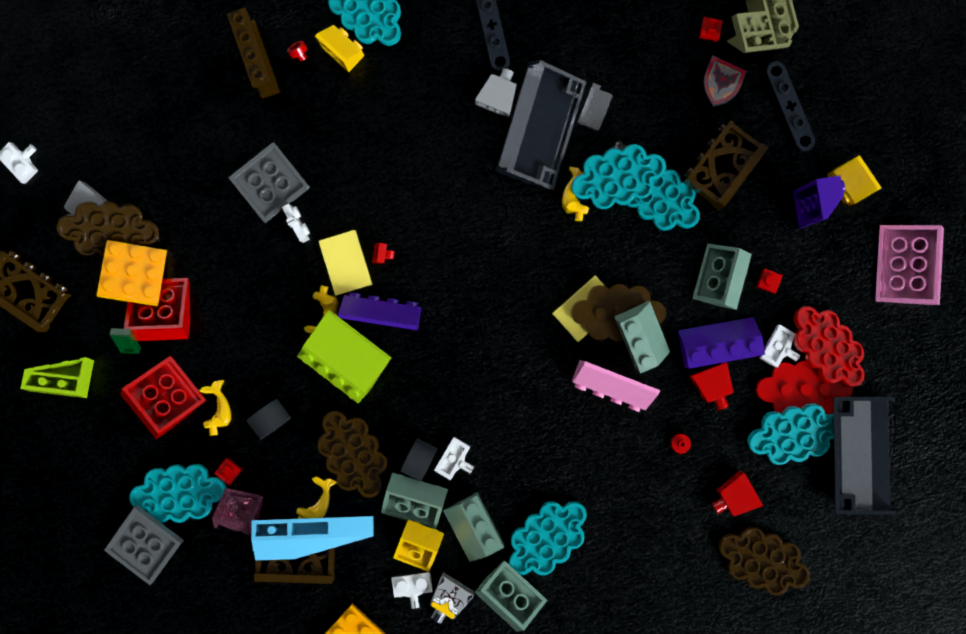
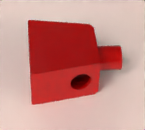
M727 362L718 363L689 375L704 402L714 401L717 410L728 407L725 396L732 394L733 388Z
M742 471L737 472L716 490L721 499L712 503L717 514L727 509L732 516L763 506L746 474Z

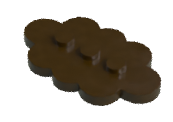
M83 201L76 207L75 214H66L57 223L59 235L64 239L74 240L76 250L86 256L98 253L104 257L107 240L142 246L151 245L158 239L159 235L157 225L153 221L143 219L142 211L139 207L133 204H125L120 207L113 201H105L100 205L93 201Z
M615 284L610 288L598 285L590 289L587 300H580L574 303L571 308V317L576 323L586 325L587 332L592 338L603 340L609 337L614 341L620 342L623 341V338L615 321V316L650 301L660 324L665 319L666 310L663 304L651 300L649 291L642 286H632L628 289L622 284Z
M340 411L328 412L322 420L325 433L319 438L317 443L319 452L327 457V469L331 473L337 474L336 481L341 489L351 491L357 488L361 495L372 498L377 496L383 486L380 475L386 470L388 462L386 456L378 451V439L374 435L368 434L369 427L364 419L354 417L348 420L344 413Z
M749 526L744 528L739 536L729 533L722 536L719 540L718 549L721 555L729 559L727 568L730 575L739 580L746 579L747 583L755 589L764 587L770 594L777 596L785 593L789 586L802 588L810 580L808 568L799 562L801 558L799 548L791 542H782L781 538L774 533L763 534L757 527Z

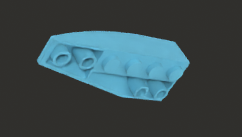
M373 516L252 520L251 531L255 560L297 559L374 536Z

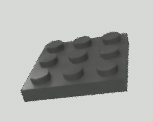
M274 142L229 177L265 223L282 211L283 206L292 203L310 188Z
M137 505L133 508L104 551L151 585L181 545L183 539Z

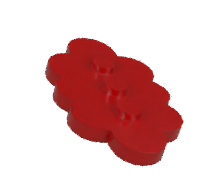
M809 306L796 310L793 320L798 331L794 335L793 340L796 349L805 353L806 363L811 368L818 369L819 377L828 384L840 381L847 387L859 386L864 381L865 376L864 370L859 364L863 360L864 350L861 344L852 340L851 330L847 326L840 325L839 318L833 311L824 310L818 313Z
M798 361L794 365L782 362L778 367H774L771 377L759 380L755 391L759 399L765 402H772L773 410L780 413L788 406H796L801 409L808 403H815L824 409L825 414H833V397L851 396L853 387L844 386L840 381L828 384L821 380L818 375V369L811 368L806 361Z

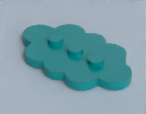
M328 1L331 11L335 15L341 16L344 28L354 31L356 38L361 43L371 44L378 40L383 45L392 46L400 40L401 30L396 22L400 18L401 9L397 1Z
M637 144L628 145L622 151L612 148L607 150L603 156L592 155L585 160L583 165L584 173L576 176L572 181V192L580 199L591 198L593 204L600 209H608L615 202L620 205H627L634 197L646 198L652 193L654 188L653 180L660 178L665 173L666 163L659 155H646L645 150Z
M665 170V173L660 178L653 180L654 188L648 197H634L626 205L631 208H637L640 218L652 220L655 227L662 231L670 230L676 224L681 228L688 229L694 227L700 219L698 208L692 204L696 192L681 182L679 174L674 170Z
M808 403L801 409L796 406H788L781 413L777 411L768 412L761 420V428L753 430L749 434V448L754 453L766 454L768 459L777 465L785 464L790 459L802 462L809 455L815 457L825 455L830 448V440L834 439L833 414H825L824 409L815 403Z
M176 464L170 466L167 470L163 468L150 470L144 478V484L136 486L131 491L129 500L133 507L140 506L161 523L169 519L181 523L189 517L194 519L206 517L212 509V503L221 500L225 496L227 487L225 482L219 477H209L208 470L201 464H193L187 468Z
M549 501L542 505L539 514L529 515L525 520L524 527L517 528L511 535V545L514 551L509 557V565L520 575H526L531 570L539 575H548L555 569L556 563L567 561L571 550L577 549L584 542V532L580 526L586 520L587 515L583 505L572 501L562 507L557 502Z

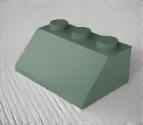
M707 244L692 299L737 310L752 254L740 248Z
M650 301L614 317L634 367L640 374L658 366L669 354L670 350Z
M392 473L381 513L406 521L408 519L416 521L421 525L436 529L448 489L405 477L401 474Z
M478 493L443 510L469 562L487 557L504 548L503 541Z
M503 561L495 568L475 591L485 603L517 632L526 629L547 601L506 561Z

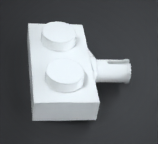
M9 142L0 151L1 162L21 183L26 184L38 172V169L29 158L37 150L33 145L30 144L24 151H20L13 143Z
M290 204L283 206L282 209L288 218L287 223L293 228L299 241L304 243L310 240L308 237L310 231L306 224H302L299 220L301 214L297 207H293Z
M777 325L764 348L765 355H761L759 358L774 367H778L786 356L797 361L799 359L797 357H800V354L791 350L795 333L782 325Z
M453 437L434 471L449 480L452 479L455 472L460 468L470 474L474 466L465 462V455L470 446Z
M430 572L392 577L394 598L410 597L411 609H415V606L419 608V595L433 592Z

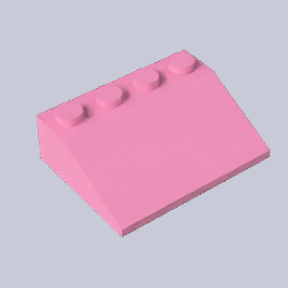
M880 225L876 283L877 302L940 305L944 228L942 226Z
M581 360L572 379V382L576 383V388L584 391L586 388L594 390L592 394L602 398L604 395L612 397L610 401L620 405L623 401L629 404L628 408L638 412L640 408L646 410L660 392L658 389Z

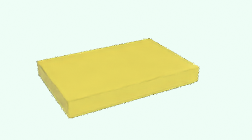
M356 230L319 241L335 296L373 285Z
M596 276L590 279L552 313L577 342L587 335L588 332L586 325H580L572 319L571 308L577 301L587 300V295L591 288L598 285L604 286Z

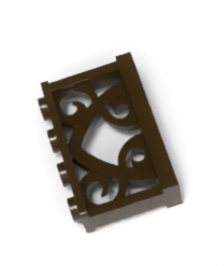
M246 8L228 13L227 16L252 87L258 88L262 99L280 93L256 21L250 20Z
M730 121L727 125L724 123L716 132L719 134L717 138H712L706 145L708 150L705 154L701 152L696 158V166L694 168L690 167L684 174L686 179L683 183L712 203L713 207L718 211L726 206L768 149L766 145L760 144L736 126L733 121ZM732 134L737 138L736 147H733L734 141L732 138L730 143L725 141L726 135ZM742 142L749 148H751L753 151L741 148ZM718 143H720L722 148L715 149ZM733 155L732 166L737 175L722 173L717 176L715 157ZM737 155L740 156V157L738 158V160H739V159H742V160H743V164H742V165H739V164L737 163ZM706 159H707V167L702 166L703 163L706 161ZM703 172L705 176L701 180L710 179V183L700 184L696 179L697 174ZM726 177L729 180V184H725L724 180L721 182L719 180ZM713 186L720 198L708 190V188Z
M12 250L9 252L1 251L0 277L2 280H0V306L37 332H47L50 323L71 296L67 292L68 288L57 282L56 284L51 281L52 277L50 275L35 270L36 266L34 264L22 261L20 259L21 256ZM11 262L15 265V270L11 271L8 267L7 273L9 277H6L3 267L6 263ZM31 280L35 299H24L16 303L17 291L12 283ZM7 285L11 289V294L9 296L5 295V291L9 290L6 287ZM48 291H54L57 296L56 301L52 304H45L44 299L49 300L53 298L48 296ZM27 303H34V304H35V306L30 305V306H31V310L28 311V310L26 309V304H27ZM43 307L50 308L43 320H41Z
M335 547L328 549L325 554L320 556L317 553L310 554V558L302 561L297 571H293L292 565L287 559L270 560L266 570H263V560H256L254 582L332 584L335 580ZM328 557V572H324L321 560ZM277 561L283 562L286 565V569L280 570L279 565L281 563H277ZM313 562V564H309V566H311V570H305L304 565L306 563Z

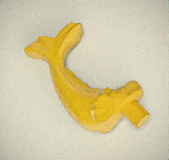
M570 167L569 170L573 177L564 190L562 207L566 213L575 214V221H583V214H587L589 208L577 201L571 188L574 178L583 173H581L579 168Z
M321 285L320 291L315 292L313 298L319 300L323 306V317L329 310L336 315L339 308L337 297L328 295V287ZM311 325L304 327L308 333H313L316 326Z
M224 380L214 381L211 387L206 386L199 390L200 392L206 394L213 393L217 396V412L212 419L203 423L204 428H209L210 436L218 435L217 427L227 426L231 421L229 403L221 392Z
M319 477L312 478L314 483L322 487L323 494L313 507L308 509L297 508L296 514L299 515L298 519L323 518L329 506V489L337 481L331 478L325 481Z

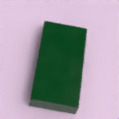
M111 328L110 336L121 353L140 354L141 347L131 329Z

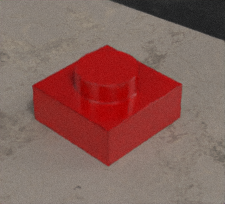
M763 269L756 287L775 294L783 275Z

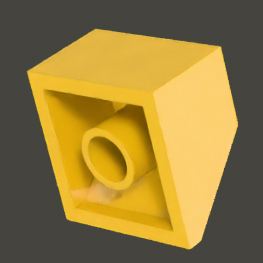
M333 25L317 33L315 37L321 48L348 72L364 57L363 47L356 40L352 42L348 38V33L340 27L338 29Z
M860 155L827 174L829 177L841 175V180L845 184V192L841 200L848 206L881 189V186Z
M408 519L393 558L429 572L444 533Z

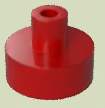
M298 41L291 45L287 52L291 58L298 57L300 61H303L307 58L304 53L308 48L304 41Z
M684 434L674 435L670 442L671 448L681 454L686 453L691 447L690 439Z

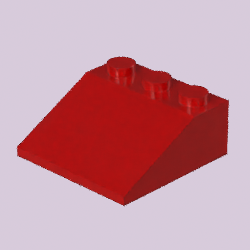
M188 278L162 279L158 306L128 302L124 329H131L137 341L188 339L190 328Z
M171 356L122 388L120 394L156 439L173 428L206 401Z

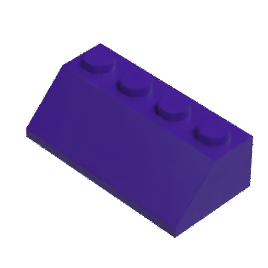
M841 175L816 179L793 191L799 228L828 219L844 196L845 184L841 180Z
M351 292L349 296L344 295L338 313L339 318L418 330L421 307H417L418 303L406 301V305L398 304L399 300L387 298V302L379 301L380 297L370 295L368 299L361 298V294Z
M754 317L678 330L684 367L688 369L765 355L762 335Z

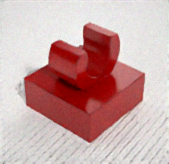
M704 17L699 38L718 41L723 21Z
M376 243L374 245L372 263L381 264L384 263L385 259H393L394 251L386 250L387 244Z
M226 458L214 474L228 485H231L243 469L229 458Z

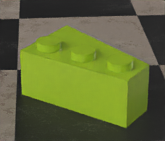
M84 357L79 360L24 369L21 389L31 392L87 398L94 360Z

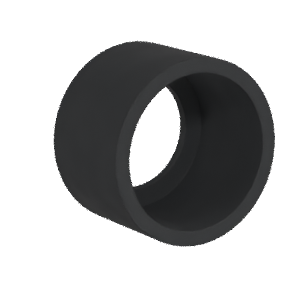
M278 399L252 415L247 422L261 440L286 423L291 417Z
M417 438L401 468V472L422 481L438 448Z

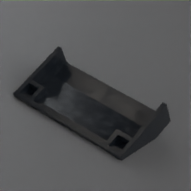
M541 60L528 62L496 172L554 190L586 81Z
M892 396L833 397L835 514L896 515V510L890 506L888 401H894Z

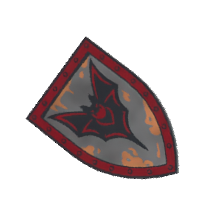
M713 55L703 78L704 92L712 107L732 100L739 92L747 72Z

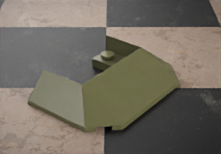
M746 0L749 13H739L732 16L736 36L727 40V42L743 53L787 48L792 42L793 34L796 33L799 27L792 0Z

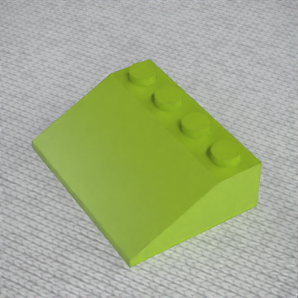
M330 310L322 318L297 356L357 403L370 391L391 360L389 355Z

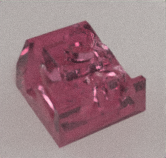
M226 488L212 517L214 528L221 525L234 531L242 530L243 533L251 536L252 520L259 519L263 496Z

